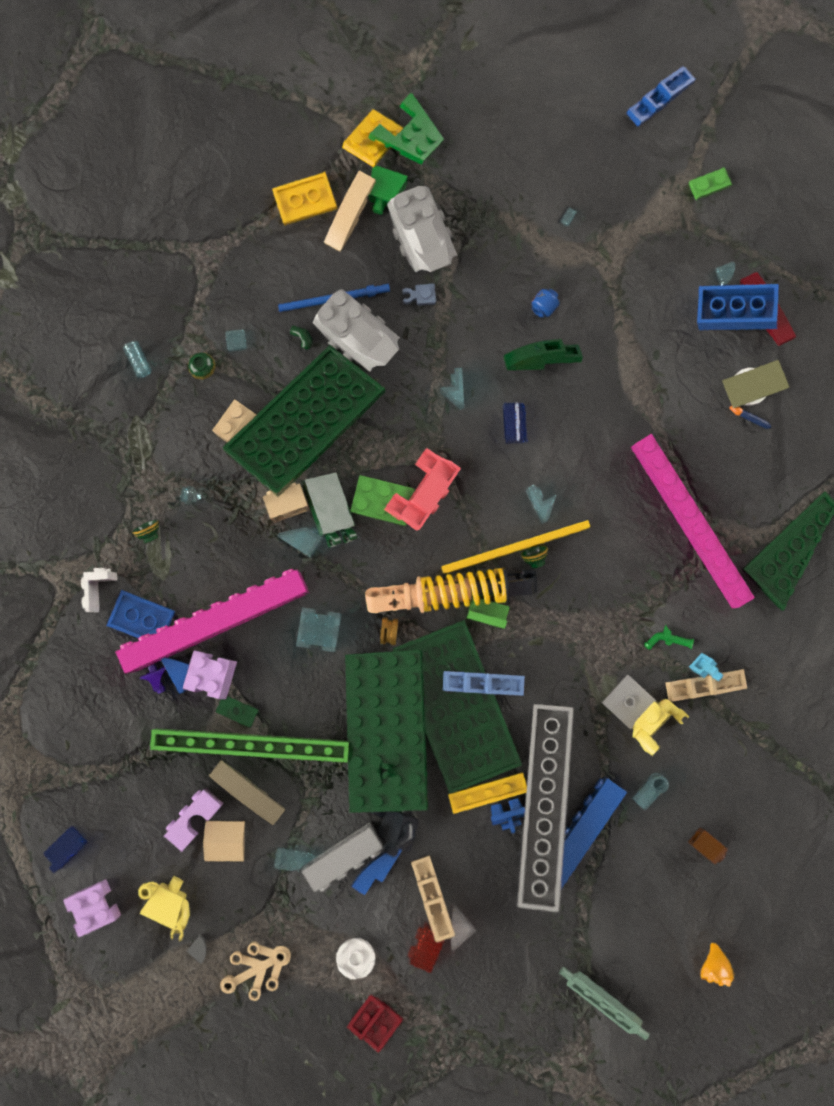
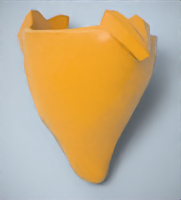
M711 943L710 953L701 968V979L707 980L709 983L715 981L719 983V986L725 984L731 986V982L734 980L732 966L716 943Z

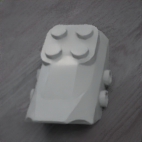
M417 186L399 193L389 201L387 206L394 225V229H392L396 240H400V251L403 257H407L414 271L427 270L433 272L450 265L452 258L458 255L450 239L452 238L449 227L444 225V214L442 210H438L430 189L426 186Z
M340 289L320 308L313 324L329 340L328 344L336 350L342 351L343 356L351 362H355L368 371H371L376 366H385L399 350L397 341L400 337L384 325L385 321L378 315L375 317L371 314V310L364 303L361 305L347 292Z

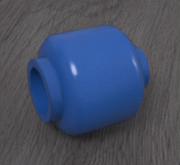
M541 289L531 301L533 312L542 318L544 316H551L559 306L558 294L552 289Z

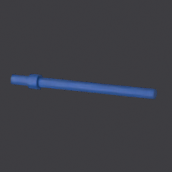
M389 284L375 287L374 285L366 286L367 288L348 291L347 293L352 298L376 296L375 294L390 292ZM332 295L278 304L279 312L325 304Z

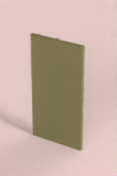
M779 360L722 380L733 409L790 388Z

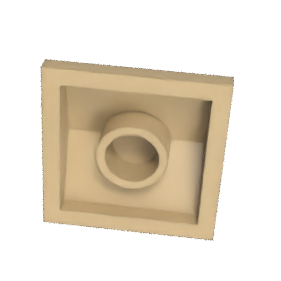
M205 821L204 861H244L245 821Z

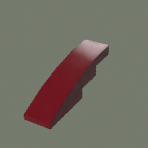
M758 272L740 280V285L766 284ZM778 303L777 329L766 330L777 345L781 346L795 339L796 335Z

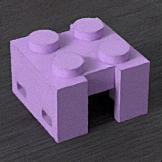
M194 651L183 689L193 692H203L204 690L208 692L207 696L216 699H226L237 662L226 658H218L217 661L212 660V654Z
M106 879L73 893L63 900L67 911L73 912L77 922L74 924V928L78 937L105 926L121 916L117 904L109 907L104 896L111 891Z

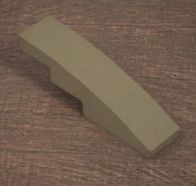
M223 760L218 763L209 775L231 795L272 825L275 824L285 811L283 806L270 798L267 793L254 785L251 780Z

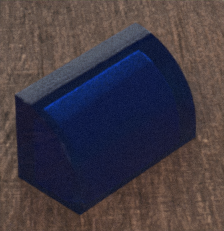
M504 403L505 444L528 443L525 404Z

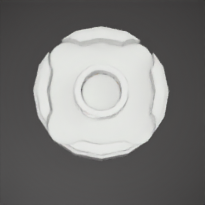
M361 938L346 940L338 949L336 955L337 967L347 978L359 979L366 977L375 965L373 947L368 941Z

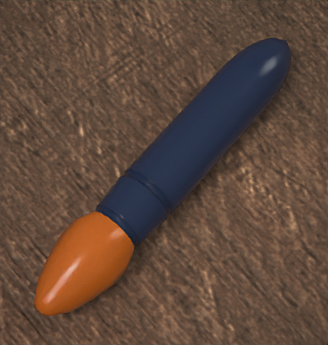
M732 406L729 407L734 414L765 429L771 428L769 422L743 410L741 407L734 409Z

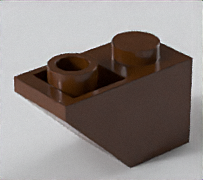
M699 828L688 841L692 847L715 865L726 857L728 849L702 828Z

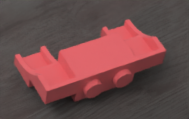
M428 448L424 450L415 463L416 466L427 474L409 500H406L395 493L384 508L399 521L403 520L416 531L421 529L430 514L433 515L439 507L437 503L440 499L443 500L449 493L448 487L461 469L452 461L438 456Z

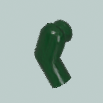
M292 325L290 334L300 337L302 348L310 349L313 339L309 331Z

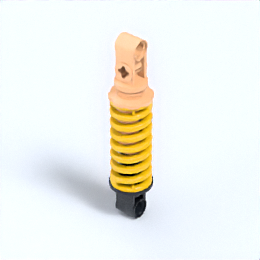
M505 567L494 569V572L488 569L485 576L479 570L476 572L475 578L472 572H467L465 578L461 573H457L455 579H453L452 575L447 574L445 580L440 575H437L434 582L429 576L417 577L416 583L410 585L404 583V585L367 589L365 592L367 610L370 613H379L400 609L411 610L412 607H419L420 612L424 613L432 611L431 605H433L436 611L439 610L440 604H443L445 609L450 608V603H453L455 608H459L460 602H464V605L469 607L472 598H474L475 605L479 606L481 604V596H484L485 603L488 605L491 603V595H494L496 603H509L511 596L533 595L537 592V573L531 569L506 572Z

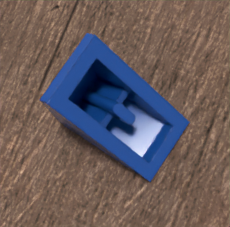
M169 657L161 659L179 694L186 692L187 690L183 689L190 663Z

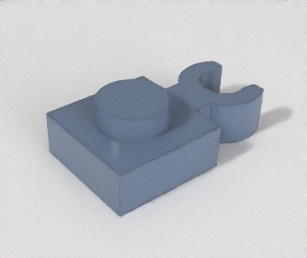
M434 284L416 285V291H412L409 288L403 289V294L410 295V298L403 299L404 304H410L416 300L417 306L436 304Z

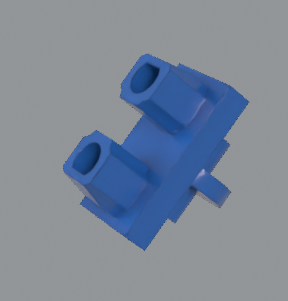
M519 799L508 801L511 810L508 812H503L501 804L492 805V825L501 824L502 830L510 828L511 833H516L514 827L520 826L521 822L520 819H515L525 817V807H522Z

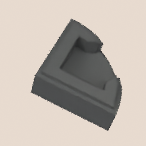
M201 934L187 949V952L200 964L204 961L207 952L206 941Z

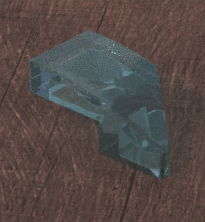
M277 847L274 868L298 871L308 861L313 860L315 855Z

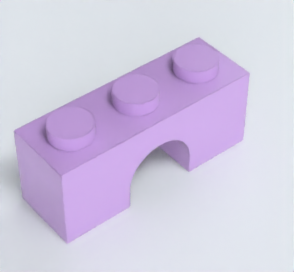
M207 788L203 791L198 790L191 798L193 803L190 806L185 805L179 812L181 817L177 821L173 820L166 827L168 832L164 837L181 852L198 834L191 826L192 816L201 815L209 821L224 804Z

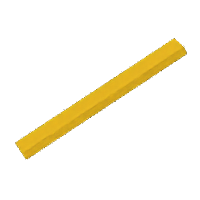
M589 520L441 567L443 574H448L590 528Z

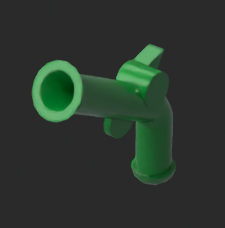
M665 625L663 632L655 633L644 645L647 649L651 650L659 640H665L666 645L676 643L692 649L694 639L671 635V631Z

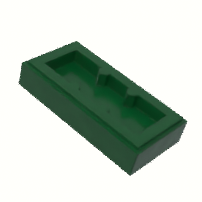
M227 696L226 699L220 700L215 712L251 728L259 709Z

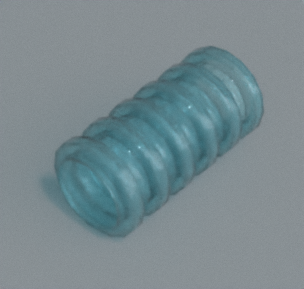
M131 341L125 344L123 351L126 352L125 355L128 357V361L131 362V367H134L133 371L136 372V377L142 378L149 375L152 368L149 367V362H146L147 358L144 357V352H142L139 343Z

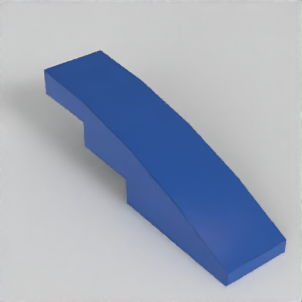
M683 66L662 80L652 91L644 95L642 100L629 108L626 114L639 127L680 95L696 79Z

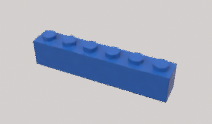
M605 776L596 782L594 786L595 791L592 795L589 794L583 802L585 805L583 809L575 813L572 818L574 822L570 828H565L561 889L627 793Z

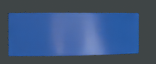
M385 852L380 853L362 869L351 887L365 895L375 878L383 882L399 854L396 857H391Z

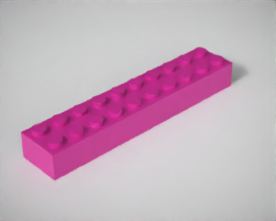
M289 569L283 572V576L278 579L272 577L265 580V584L262 586L254 585L247 588V593L231 595L228 597L229 601L225 603L221 601L210 605L211 609L209 610L201 609L192 613L193 617L191 618L183 617L176 620L174 626H163L156 630V634L149 635L148 633L139 637L138 642H128L121 645V649L116 651L124 673H135L161 661L165 657L177 654L309 594L301 573L298 570Z

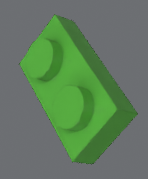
M724 167L691 180L689 185L695 199L698 200L729 188L732 183Z

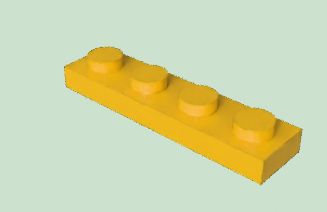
M523 772L459 790L452 794L449 793L448 796L453 814L527 793V785Z

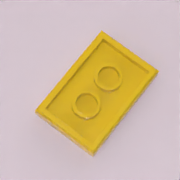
M326 172L272 189L284 225L337 209Z

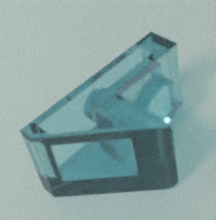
M454 368V374H451V385H455V387H441L440 393L459 409H464L462 368Z
M532 485L526 489V492L543 524L549 519L557 495L542 501L543 494L540 488Z

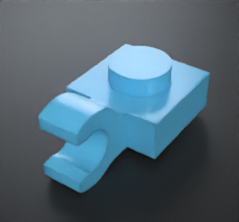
M703 653L689 666L693 672L703 678L709 674L715 680L720 681L724 676L715 667L717 663Z

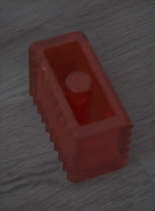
M424 923L422 928H418L415 935L417 942L415 946L411 945L407 957H409V964L431 973L445 940L436 942L431 925Z

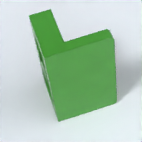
M472 598L467 619L505 629L509 606L492 601L487 605L484 599H481V604L476 606L474 598Z

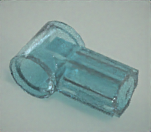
M660 773L651 774L648 781L632 799L642 809L646 810L660 794L667 791L669 787L668 780ZM662 779V785L654 787L655 780Z

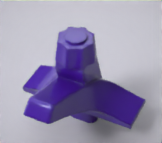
M155 664L148 666L150 672L140 676V679L149 681L153 690L158 694L163 693L166 689L161 678L166 670L165 666L159 669L156 668Z

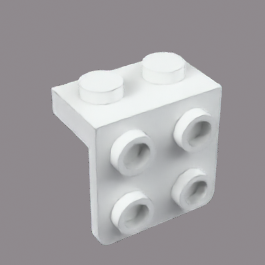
M94 568V572L83 573L84 577L81 578V587L84 589L82 607L85 608L86 612H99L98 582L117 581V573L111 572V569Z

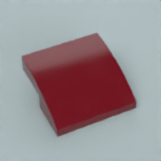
M370 994L347 1028L361 1041L364 1039L379 1053L404 1019L380 999Z

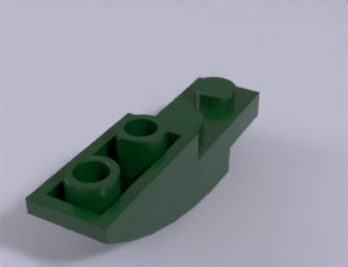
M553 339L522 346L505 354L503 359L507 370L544 369L545 363L582 362L583 355L578 344L564 345L562 339Z

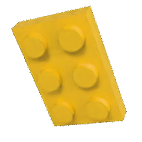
M373 109L343 142L342 148L375 167L391 147L386 148L384 143L376 139L375 141L368 138L369 134L379 124L394 136L403 127Z

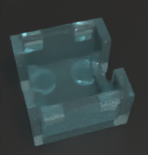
M302 607L296 646L311 648V645L323 646L322 650L336 652L342 614L328 612V616L316 614L317 610Z

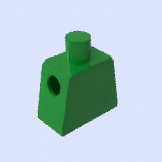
M375 166L372 168L371 177L376 180V183L368 198L370 202L374 203L372 211L382 215L384 208L388 207L389 201L399 193H402L406 188L407 176Z

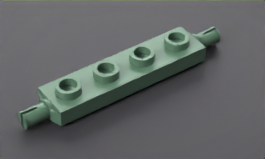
M565 967L561 968L559 974L568 980L567 986L629 1034L635 1033L644 1040L648 1039L650 1033L641 1028L643 1020L637 1017L635 1013L628 1010L617 999H614L580 971L572 974Z

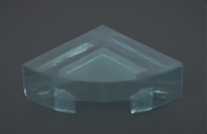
M734 262L715 269L721 286L726 285L732 279L735 271Z

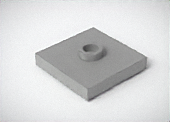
M627 674L601 703L629 729H632L637 719L656 700Z

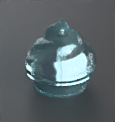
M192 486L182 488L180 501L186 505H191L192 502L194 503L201 499L200 494Z

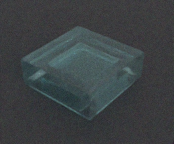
M244 329L225 332L228 352L247 349Z

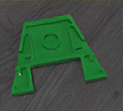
M410 93L401 102L399 107L413 119L396 136L379 124L369 134L368 138L372 141L376 139L384 143L386 148L392 147L400 151V155L422 165L442 144L444 138L414 95Z

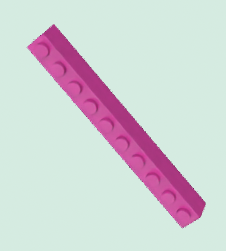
M650 434L631 447L731 608H739L754 599L755 597L653 435Z

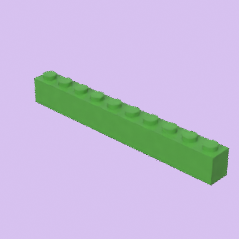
M156 728L152 729L150 750L348 762L349 742L347 740Z

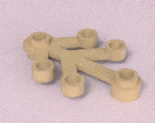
M251 942L248 946V953L250 955L259 953L268 956L269 958L264 961L242 955L239 951L233 952L230 957L233 965L241 963L251 966V968L235 977L232 975L225 976L220 984L221 990L224 993H232L238 984L256 975L254 985L248 994L251 1000L256 1001L261 996L260 989L266 969L274 965L272 975L267 980L266 987L269 991L276 990L279 984L278 977L281 967L286 965L291 958L290 950L287 947L281 945L271 949L260 945L258 942ZM255 945L257 951H252L250 947ZM277 954H283L284 959H278ZM238 955L240 957V960L235 961L233 959V956ZM274 981L276 983V986L271 987L269 985V982ZM227 982L230 983L232 986L229 989L225 987V983ZM257 991L258 996L254 997L251 992Z

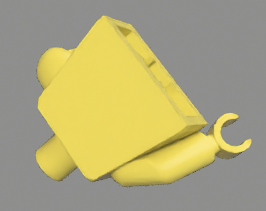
M663 699L659 703L654 701L637 719L632 728L633 738L636 737L644 751L652 756L660 747L651 737L672 715L680 724H683L681 721L683 717L689 718L682 709H679L667 699Z
M172 877L169 885L165 883L159 885L154 882L143 884L139 888V896L142 899L149 900L140 914L173 929L171 931V939H173L175 933H180L179 941L183 939L182 930L185 929L190 917L189 902L186 900L187 894L180 891L183 880L178 877Z

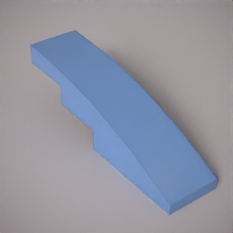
M444 671L442 691L524 696L525 676Z

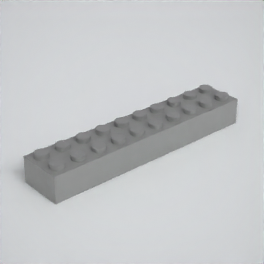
M534 704L518 896V907L554 912H559L574 718V708L537 704Z

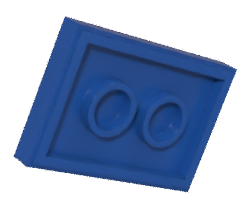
M121 590L106 626L139 638L148 633L149 635L156 634V630L163 626H170L175 611Z

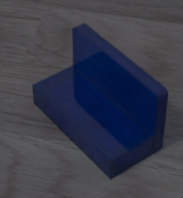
M73 826L65 831L43 853L52 863L49 869L53 873L59 871L88 843Z

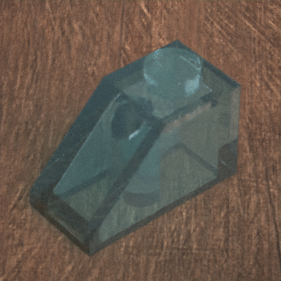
M304 527L278 534L280 539L312 558L324 540L319 535L318 530L313 527L311 530Z

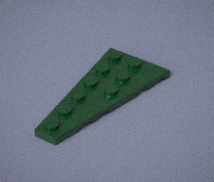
M826 491L822 492L742 568L743 572L781 611L785 610L790 596L795 591L794 588L797 582L802 577L814 554L816 545L820 542L826 526L834 515V500Z

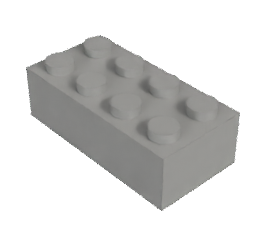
M369 822L307 862L302 869V873L314 892L317 890L323 891L331 885L330 882L332 880H340L348 874L347 871L352 867L355 870L362 866L364 860L369 856L372 859L379 855L383 847V840L377 834L373 824Z

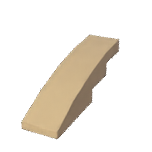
M358 171L333 220L324 241L325 244L340 252L342 251L357 225L358 217L367 203V197L376 183L374 178Z
M744 669L723 672L721 674L724 676L720 681L707 675L705 678L699 676L666 682L668 700L673 702L747 689Z
M430 855L411 861L436 942L455 936Z

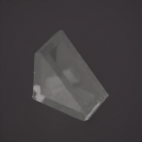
M453 905L452 927L455 936L451 937L450 945L451 950H456L476 929L458 906Z

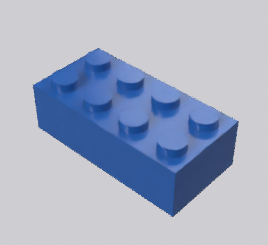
M779 284L699 286L698 329H777Z

